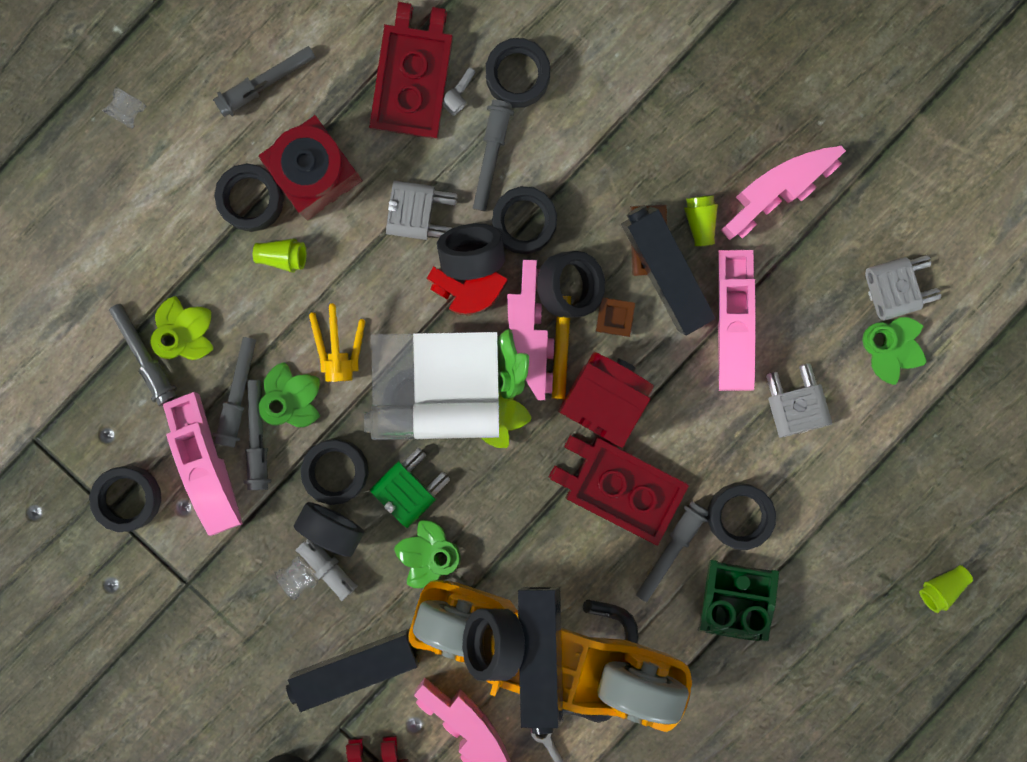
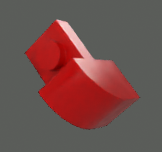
M434 266L427 276V280L432 283L431 291L446 300L450 295L455 297L449 310L466 316L480 314L489 309L496 302L508 282V279L494 272L483 278L466 280L464 284H461Z

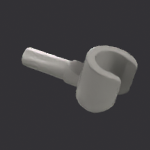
M468 68L458 85L449 90L445 95L443 105L453 116L458 114L467 103L460 95L476 73L472 68Z
M531 733L535 741L544 744L554 762H564L551 737L552 733L544 737Z

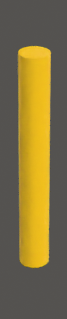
M563 296L566 302L571 305V296ZM564 317L556 318L552 398L565 399L570 318Z

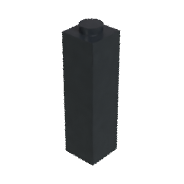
M643 205L627 214L628 220L621 223V226L676 329L687 336L715 320L716 318L659 209L654 207L647 208L646 205Z
M560 586L523 587L518 590V619L522 625L525 639L524 656L519 669L521 728H531V733L550 734L554 732V728H559L563 722Z
M406 629L293 672L288 679L289 684L286 685V691L290 702L293 705L297 704L299 711L303 712L416 669L419 666L420 659L416 648L411 646L409 642V630Z

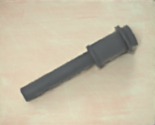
M307 46L251 81L247 77L244 81L222 94L220 91L217 92L218 96L213 101L224 117L229 114L233 117L235 115L234 111L255 98H259L258 92L316 57L311 48Z
M492 100V104L487 107L490 114L485 137H483V141L487 142L473 204V209L486 212L500 145H505L504 141L509 118L514 116V111L511 110L512 104L506 101Z
M122 304L112 306L109 312L141 367L138 372L142 375L153 395L151 397L152 402H157L158 406H163L164 403L178 397L175 393L177 387L175 385L171 386L159 361H153Z
M247 337L242 339L228 403H223L217 433L213 432L212 435L216 436L215 444L235 448L236 441L240 442V438H237L242 413L245 408L241 407V402L254 353L255 339Z
M247 380L249 449H245L247 480H243V483L247 484V490H268V483H271V479H268L267 468L268 448H263V421L259 414V403L262 399L261 380Z
M692 501L689 506H684L685 513L674 530L669 534L672 538L636 593V596L644 602H648L683 546L689 547V543L702 523L709 521L706 517L710 512Z

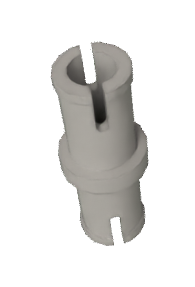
M307 539L306 542L304 541L295 550L316 572L314 576L318 580L323 579L340 598L341 602L358 587L337 565L339 563L336 557L331 558L321 546Z

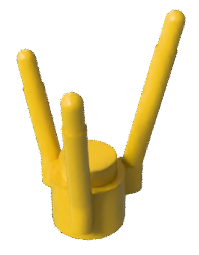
M330 303L329 324L332 353H328V358L316 314L314 312L309 314L320 358L321 372H325V381L327 382L352 381L353 371H359L358 359L365 320L360 319L358 322L351 359H349L348 353L339 352L336 305Z

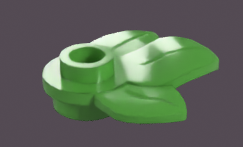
M901 317L889 324L883 322L874 323L865 330L863 345L866 351L872 355V370L882 381L896 385L900 377V368H916L926 364L927 361L923 350L914 340L923 328V325L918 321L908 317ZM878 333L884 337V343L881 346L876 345L874 342V337Z
M507 329L497 339L498 392L503 398L512 399L516 395H520L524 390L525 379L528 374L529 355L526 353L517 354L512 330Z
M283 362L276 365L264 380L266 394L259 403L261 418L266 423L275 426L286 422L298 428L313 424L320 418V414L310 403L318 393L320 379L307 374L292 377L286 363ZM273 402H279L282 404L283 410L280 413H273L269 406Z
M428 520L419 521L417 528L418 537L403 539L394 548L398 559L405 566L411 568L407 577V585L418 589L424 588L430 581L439 580L441 575L453 573L457 570L461 561L459 549L455 544L447 541L443 528L437 523ZM440 552L447 556L446 564L439 562L438 555Z

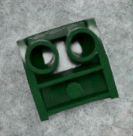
M710 560L698 631L744 640L768 642L776 606L779 571L756 569Z

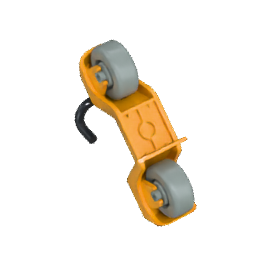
M433 580L424 587L420 594L409 630V642L414 648L432 651L435 654L455 659L458 662H464L462 650L463 633L466 622L474 611L479 608L510 609L518 617V610L508 599L457 582ZM587 599L583 604V611L619 621L624 627L625 639L588 637L561 628L563 714L580 716L597 723L607 721L612 716H618L663 732L672 730L681 721L688 705L692 687L690 669L681 660L667 653L638 644V625L633 615L626 609L613 604ZM492 635V653H493V654H494V643H495L494 635ZM519 670L514 677L507 681H486L493 684L490 695L496 696L500 687L520 694Z

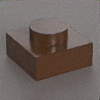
M603 298L599 305L595 332L630 337L635 303Z

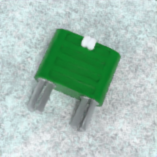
M417 448L403 463L398 461L369 489L384 508L406 528H409L437 500L435 495L450 481V478L447 477L431 492L430 490L446 474L442 472L426 487L411 472L426 457L425 452L408 468L406 467L422 451L420 448Z

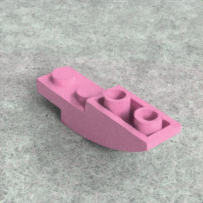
M842 146L823 148L792 158L771 169L736 196L744 208L720 231L729 240L737 234L743 238L757 225L753 219L761 211L768 215L782 202L778 195L787 203L796 198L803 201L817 188L813 182L821 174L827 178L842 164L838 158L846 150Z
M719 250V391H754L755 279L753 250Z
M523 260L521 295L507 294L509 329L513 333L517 354L526 353L529 355L528 374L525 379L537 400H545V393L552 394L553 373H546L547 359H553L554 339L548 338V331L534 330V324H541L542 304L535 303L537 277L540 269H536L537 260Z
M192 392L164 403L163 407L171 431L166 434L169 446L186 492L207 534L213 536L242 525L224 460L218 458L200 395Z
M424 678L414 694L418 699L416 704L428 715L435 713L444 721L442 724L444 728L454 737L458 738L460 735L463 737L458 751L462 754L460 758L463 762H511L507 750L491 722L462 690H459L450 699L429 680Z

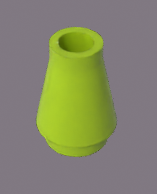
M714 195L687 198V207H684L694 238V245L707 246L715 244L718 203L714 202Z
M296 238L267 243H255L252 255L254 263L265 264L294 273L296 270H302L305 267L307 251L304 242H298Z
M959 565L955 569L923 584L924 588L919 593L924 603L936 613H939L941 610L947 611L965 588L973 582V577L965 567Z

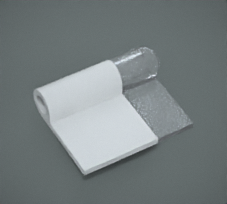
M497 332L371 334L373 404L371 405L370 412H364V432L371 433L372 440L499 438Z

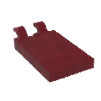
M398 1L395 26L384 24L369 128L438 140L453 43V35L444 34L447 19L446 9L432 7L429 31L410 28L414 8L411 3Z
M570 435L564 447L585 458L577 476L554 465L548 478L570 489L565 497L567 500L658 546L689 485L597 437L591 446Z

